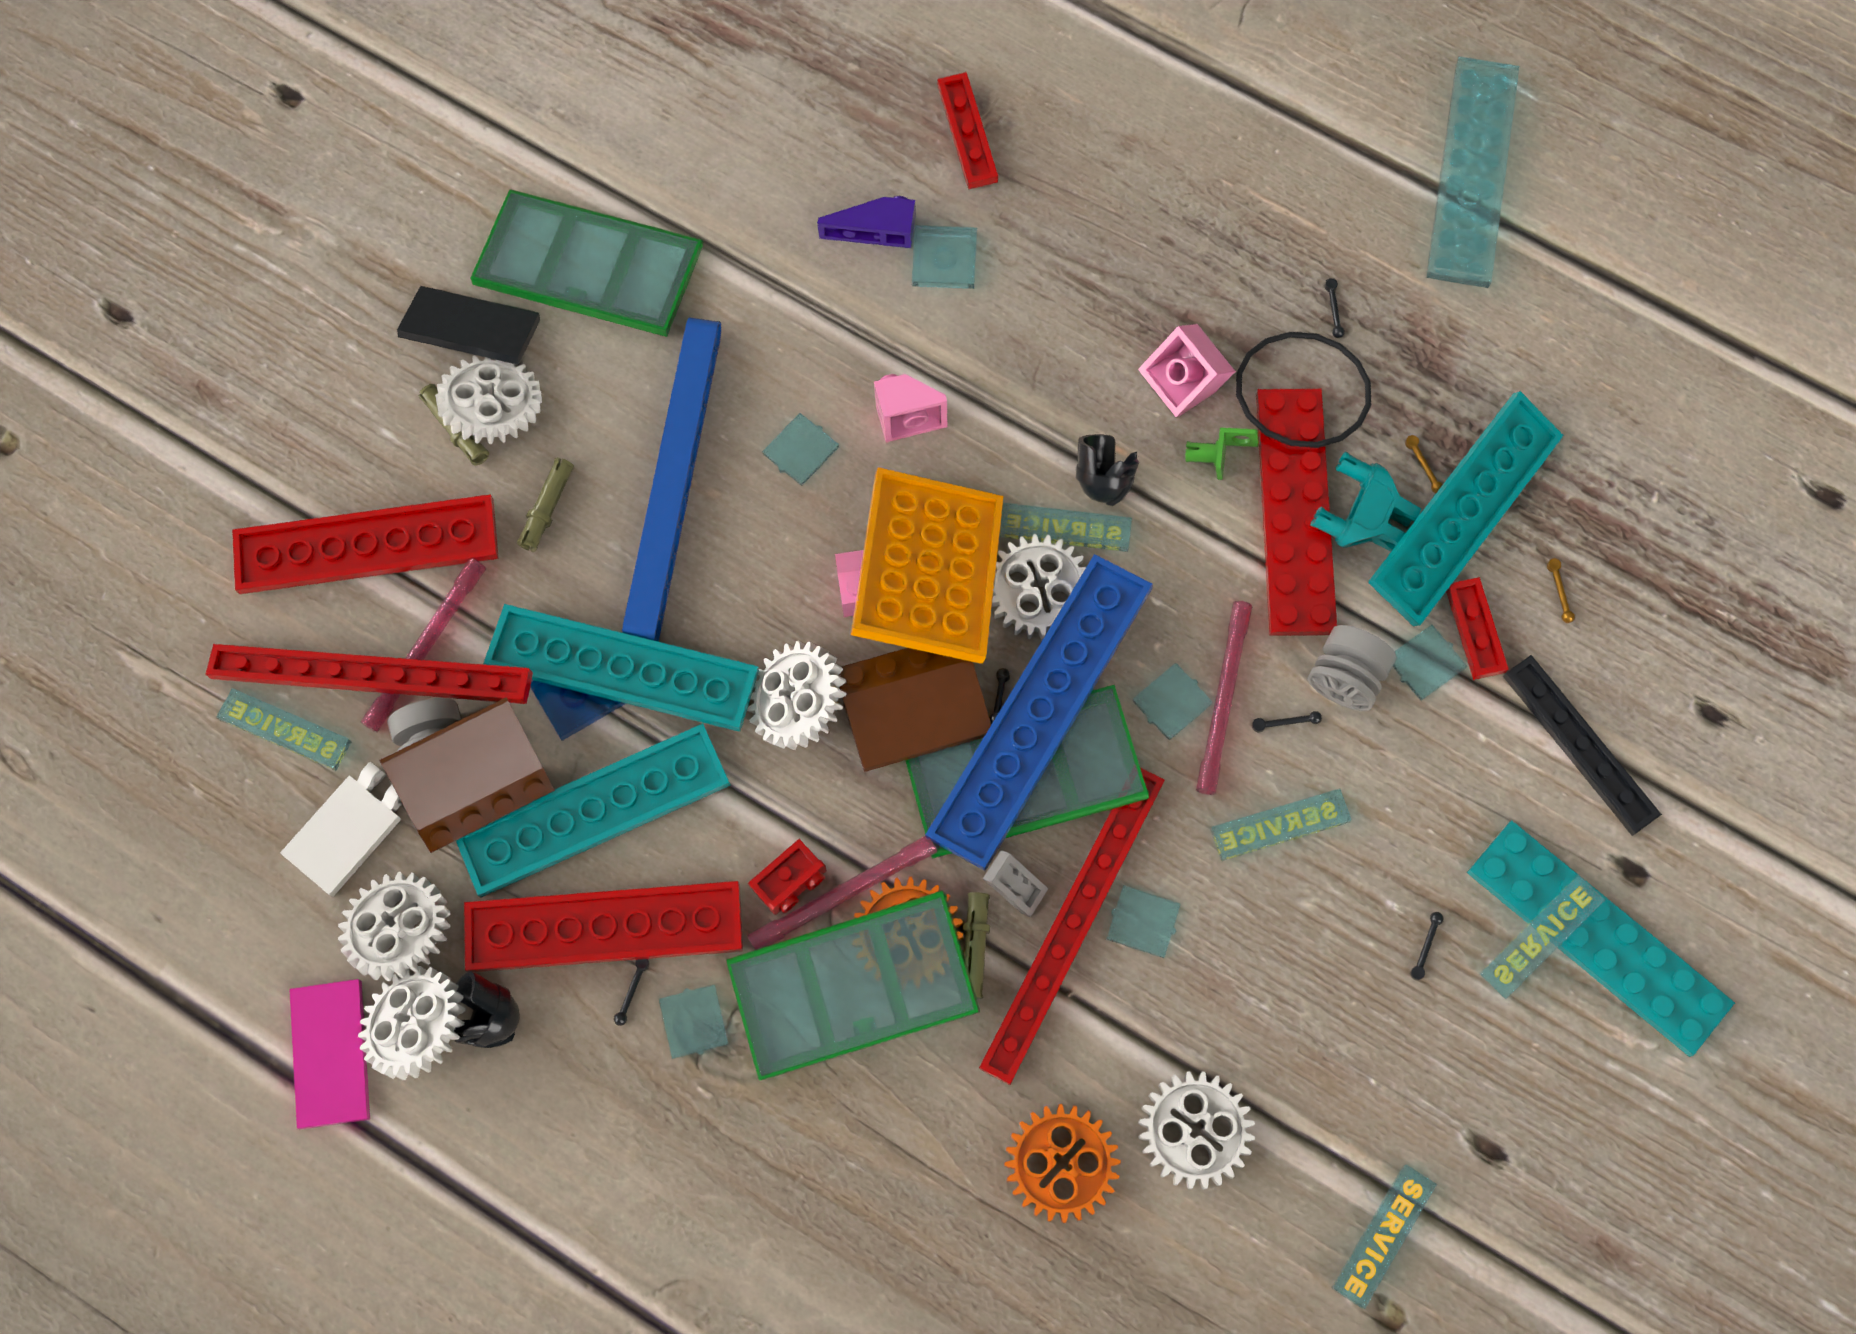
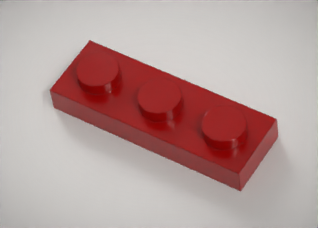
M1480 577L1452 583L1446 593L1473 680L1506 673L1509 670Z

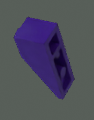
M904 196L882 197L819 217L817 222L819 239L911 248L916 218L915 200Z

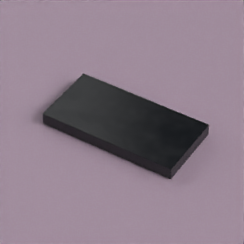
M420 286L397 328L399 338L519 365L540 322L539 312Z

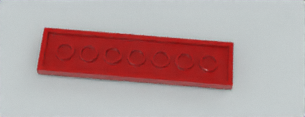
M1322 388L1257 390V420L1268 430L1291 440L1312 442L1325 440ZM1258 429L1269 636L1330 635L1334 626H1337L1332 538L1326 532L1310 525L1311 521L1316 519L1314 515L1320 507L1330 512L1326 447L1289 446L1264 435Z
M491 494L232 529L235 591L238 594L499 559L494 499Z
M739 881L464 902L466 972L743 951Z

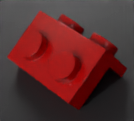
M799 838L751 879L748 885L776 916L780 911L784 914L790 911L799 902L797 897L808 888L809 891H812L825 879L823 874L827 869L825 864L818 860Z

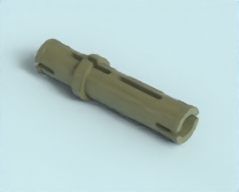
M429 384L423 387L419 392V398L449 433L450 441L453 445L459 447L465 453L472 465L477 466L488 459L487 455H489V452L480 442L475 443L474 435L463 440L462 430L453 434L451 425L444 426L443 418L438 415L435 394H438L437 386Z
M555 458L533 509H529L526 515L528 520L516 542L525 550L529 551L530 549L532 552H536L545 529L550 527L553 521L551 519L552 513L574 469V465L566 459H562L560 463L561 459Z
M970 892L968 893L967 922L963 924V932H966L964 959L976 999H982L986 934L990 933V925L987 924L990 895L987 893Z

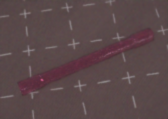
M473 558L467 561L455 579L453 587L405 659H425L467 594L473 590L485 572L486 567ZM381 693L374 700L360 723L378 733L401 694Z
M1244 601L1233 602L1228 626L1229 634L1204 759L1199 770L1196 791L1205 795H1215L1217 790L1226 730L1244 639L1248 633L1253 607L1250 603Z
M923 836L903 847L893 856L782 918L767 923L747 936L755 950L770 946L783 939L788 933L906 867L914 866L938 851L932 840L927 836Z

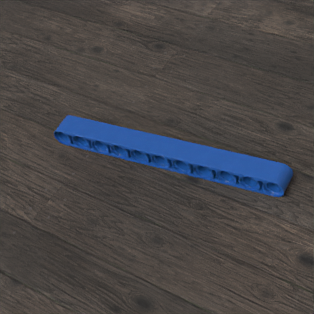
M689 317L686 322L623 622L622 633L658 642L660 639L721 339L720 321Z

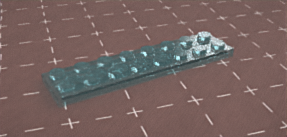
M1460 56L1457 59L1426 278L1489 288L1492 282L1520 66Z

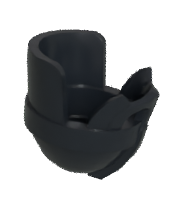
M1091 434L1080 437L1078 439L1076 479L1090 499L1106 503L1109 506L1116 505L1126 497L1133 486L1134 476L1139 465L1137 451L1132 452L1124 462L1120 460L1115 463V438L1113 436Z
M472 971L465 973L456 983L459 986L457 992L464 997L460 1002L473 1009L470 1020H461L464 1022V1025L455 1028L454 1032L460 1036L455 1042L480 1048H493L513 1041L514 1031L520 1019L518 1004L510 994V990L497 983H492Z

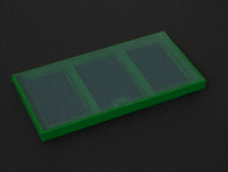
M510 189L470 279L475 286L667 337L701 253L703 240Z
M1115 685L1092 690L1005 839L1149 799V791L1143 779ZM983 738L905 760L925 834ZM927 839L928 852L932 859L952 854V852Z
M943 890L727 959V967L759 1081L980 1013L947 902V896Z

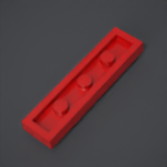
M967 72L937 79V86L968 189L998 183V173Z

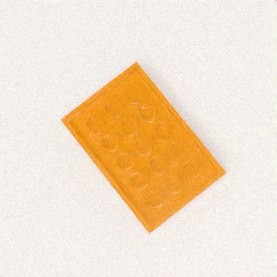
M878 467L874 478L851 635L983 664L987 654L1004 496Z

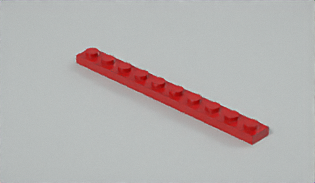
M213 644L205 675L214 680L498 702L507 697L509 703L527 704L533 672L530 668Z
M1134 765L1121 792L1131 790V786L1138 774L1136 765ZM1142 768L1140 769L1146 788L1149 791V799L1111 810L979 1067V1070L1008 1085H1011L1164 784V779ZM1127 793L1119 794L1118 798L1126 796Z

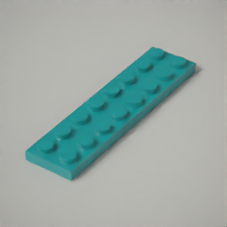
M1521 391L1513 393L1368 583L1413 627L1420 626L1564 435Z
M507 604L503 606L483 665L530 668L533 672L532 680L738 732L741 731L759 673V668L755 665Z
M700 724L554 789L555 791L456 840V843L477 895L482 898L731 785L704 724Z
M1512 820L1466 872L1536 931V928L1541 924L1558 932L1555 937L1547 933L1545 935L1554 946L1689 1057L1695 1055L1735 1004L1727 995ZM1579 885L1583 889L1577 896L1583 891L1587 894L1582 901L1588 896L1593 898L1583 909L1569 897ZM1562 902H1570L1568 907L1563 908L1564 912L1568 915L1571 914L1572 909L1577 908L1575 918L1565 920L1560 917L1558 906ZM1550 914L1565 926L1562 930L1557 928L1547 918Z

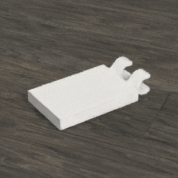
M371 762L363 768L357 781L349 775L280 852V854L332 897L335 896L401 820L395 812L402 805V802L393 785L388 788L382 801L370 793L386 776L384 772Z

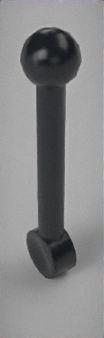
M1329 278L1326 280L1324 288L1330 295L1334 321L1332 334L1335 338H1342L1345 330L1340 325L1335 293L1338 282L1336 279Z
M1001 668L996 673L999 683L994 713L989 717L991 725L1001 710L1005 682L1010 679L1009 670L1006 668Z
M1313 711L1307 716L1270 721L1257 718L1253 721L1252 728L1255 732L1260 733L1267 727L1304 722L1318 724L1322 721V715L1318 711Z
M1433 912L1430 915L1431 926L1417 966L1413 967L1410 971V975L1414 980H1421L1425 976L1423 968L1437 927L1444 920L1440 912Z
M637 959L635 962L637 970L621 1010L614 1016V1023L618 1026H622L627 1022L626 1013L641 975L650 966L648 959Z

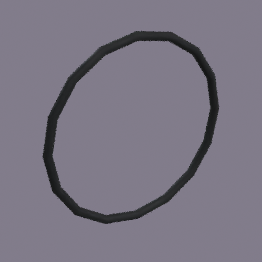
M1287 332L1265 338L1246 353L1236 372V397L1246 418L1264 435L1289 446L1319 448L1343 441L1362 426L1371 407V381L1361 361L1341 343L1317 333ZM1287 338L1315 339L1339 349L1356 365L1365 383V406L1357 422L1341 435L1318 442L1291 440L1268 430L1251 414L1242 395V374L1251 356L1267 344Z

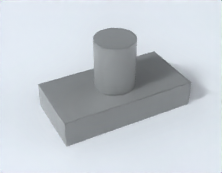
M1002 850L983 878L1020 913L1029 917L1032 916L1048 890L1016 858Z

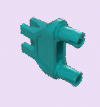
M1344 452L1338 461L1340 464H1337L1335 470L1360 482L1361 486L1347 519L1344 520L1320 507L1314 515L1316 519H1313L1310 525L1335 537V542L1342 548L1373 542L1392 551L1405 533L1389 524V518L1407 527L1411 520L1415 521L1418 518L1422 508L1399 495L1394 481L1385 467L1378 463L1369 465L1348 452Z

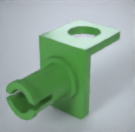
M1220 428L1219 440L1216 441V444L1187 441L1186 448L1188 449H1186L1185 460L1186 462L1214 463L1217 479L1223 480L1226 445L1258 447V430ZM1235 436H1246L1249 439H1238Z

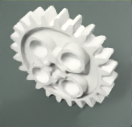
M474 355L473 363L469 364L462 359L460 360V369L451 366V375H442L443 383L437 384L438 394H435L438 415L443 418L444 426L451 425L453 434L462 430L463 440L474 435L475 443H479L482 437H487L488 443L492 444L494 437H499L503 443L506 442V434L518 438L517 429L519 428L527 432L528 422L535 423L536 414L541 412L540 403H542L539 381H535L533 371L526 373L525 364L516 367L515 364L499 360L494 361L486 357L484 361H480Z
M1033 534L1032 543L1028 544L1022 536L1020 537L1019 547H1016L1011 542L1008 543L1007 550L1009 554L998 551L997 558L1000 562H996L992 607L998 606L994 612L995 619L1005 616L1004 628L1009 627L1013 623L1015 625L1014 635H1018L1022 629L1027 630V639H1031L1033 633L1038 632L1041 640H1043L1046 631L1049 630L1066 602H1057L1051 595L1054 592L1060 591L1069 597L1086 567H1079L1083 562L1084 557L1082 555L1075 558L1072 557L1074 546L1063 550L1062 539L1057 541L1055 545H1052L1050 535H1047L1042 543L1039 542L1037 535ZM1028 561H1031L1034 565L1039 586L1044 587L1043 598L1051 610L1050 613H1046L1043 608L1039 589L1033 587L1034 575L1027 564ZM1044 562H1050L1057 567V570L1045 572L1040 565ZM1014 572H1020L1025 575L1026 580L1017 583L1012 581L1009 576ZM1028 601L1033 602L1037 606V610L1025 612L1020 605Z
M796 641L794 647L785 644L784 653L776 649L773 650V661L767 658L764 659L766 668L765 670L759 669L758 675L760 678L756 681L754 686L756 688L755 692L751 695V700L754 701V704L747 708V711L755 714L749 721L757 726L755 732L764 736L763 740L782 749L788 747L792 750H796L797 745L805 748L808 747V738L818 742V732L820 730L828 734L829 729L826 723L828 721L837 722L833 712L834 710L843 709V706L837 703V700L846 696V693L839 689L841 685L846 683V679L838 676L843 668L835 664L837 658L829 654L828 650L811 642H807L805 645L800 641Z
M398 872L393 881L387 874H384L383 884L379 885L373 879L371 880L372 889L370 891L363 888L359 889L362 896L360 900L350 898L349 902L354 908L353 910L342 912L348 921L338 924V927L344 932V934L338 937V941L344 946L341 952L348 958L347 961L362 975L369 974L374 980H378L382 975L387 981H391L394 972L401 979L405 978L406 969L408 968L414 973H418L417 963L422 961L429 965L430 960L427 955L430 952L440 953L435 944L436 942L447 940L441 930L450 928L451 925L445 918L451 915V913L445 906L447 900L440 894V890L434 884L431 885L426 877L419 879L411 872L406 878L401 872ZM422 921L419 926L414 928L418 922ZM395 945L392 950L387 952L391 946Z
M418 966V973L406 969L404 979L394 974L391 986L383 982L381 984L383 993L381 995L372 994L376 1002L374 1006H365L364 1008L370 1013L369 1018L360 1020V1023L367 1027L366 1030L358 1034L359 1038L366 1041L360 1046V1050L367 1053L364 1058L365 1061L372 1064L374 1070L392 1079L396 1076L406 1080L408 1074L418 1078L420 1068L428 1073L431 1072V1062L434 1060L441 1064L443 1062L441 1057L442 1051L452 1052V1048L448 1043L450 1039L457 1040L460 1038L454 1030L456 1027L464 1025V1022L457 1018L458 1015L465 1012V1008L458 1004L464 998L463 995L457 992L459 986L450 981L451 978L442 972H438L432 967L426 970L421 966Z
M1190 1071L1186 1072L1183 1083L1176 1075H1173L1171 1077L1173 1087L1170 1088L1167 1084L1161 1082L1159 1088L1162 1096L1151 1092L1149 1097L1155 1105H1143L1142 1110L1150 1115L1149 1118L1140 1119L1138 1122L1139 1125L1148 1128V1132L1138 1136L1140 1140H1147L1150 1143L1142 1152L1143 1154L1154 1153L1155 1158L1150 1163V1166L1154 1167L1161 1163L1164 1167L1160 1177L1163 1178L1170 1172L1173 1173V1185L1175 1186L1178 1185L1182 1178L1186 1179L1187 1188L1190 1190L1193 1188L1196 1180H1199L1203 1190L1208 1188L1209 1178H1212L1217 1186L1222 1185L1221 1173L1232 1179L1235 1175L1231 1166L1234 1165L1238 1168L1245 1166L1239 1155L1249 1156L1252 1153L1249 1148L1244 1146V1142L1255 1140V1136L1246 1133V1128L1253 1126L1255 1122L1244 1120L1243 1117L1251 1108L1250 1106L1240 1108L1237 1103L1242 1099V1093L1232 1097L1229 1093L1233 1084L1229 1083L1222 1089L1219 1087L1220 1076L1218 1075L1214 1077L1211 1083L1206 1082V1074L1203 1071L1200 1073L1197 1081H1194ZM1195 1096L1200 1100L1202 1105L1200 1113L1191 1114L1186 1111L1183 1105L1185 1097ZM1171 1109L1178 1111L1191 1125H1195L1197 1122L1203 1125L1201 1132L1206 1137L1220 1144L1223 1150L1221 1152L1217 1151L1200 1135L1195 1139L1189 1135L1192 1131L1191 1127L1171 1115ZM1223 1118L1229 1123L1230 1133L1228 1136L1220 1137L1216 1135L1212 1128L1214 1119ZM1174 1124L1179 1128L1181 1137L1178 1142L1170 1143L1165 1140L1162 1134L1164 1125ZM1196 1146L1204 1147L1209 1153V1161L1204 1166L1197 1165L1192 1160L1191 1151Z

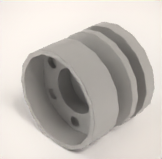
M1346 625L1334 626L1323 647L1325 655L1318 657L1315 667L1312 668L1307 679L1318 693L1341 706L1359 711L1371 710L1376 701L1375 696H1378L1382 689L1380 681H1384L1388 677L1397 659L1396 653L1386 642L1365 630Z
M434 698L415 702L396 710L389 716L387 723L392 742L395 745L401 746L397 749L399 751L462 718L455 700Z

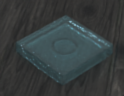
M915 225L912 286L974 289L977 228Z

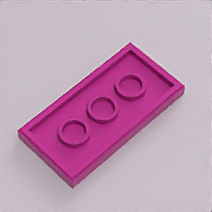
M355 979L289 989L297 1129L302 1130L370 1120L367 1061L364 1059L366 1053L360 1050V1046L366 1041L358 1037V1034L365 1030V1026L360 1023V1020L364 1019L362 981Z

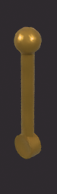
M1410 435L1407 437L1405 445L1414 451L1432 484V492L1436 494L1443 483L1437 481L1419 449L1418 437Z
M1552 558L1547 563V569L1554 576L1563 609L1562 620L1565 623H1571L1575 619V614L1569 609L1560 576L1561 561L1557 558Z

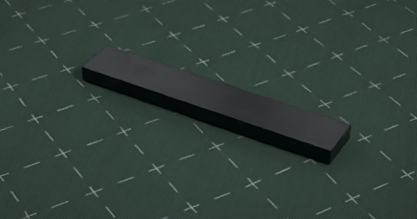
M1532 655L1503 675L1512 689L1632 836L1662 815Z

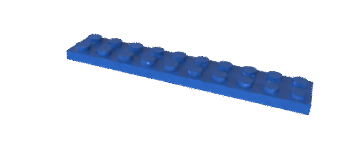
M1095 554L1093 555L925 834L927 839L980 869L987 870L1153 589L1152 583Z

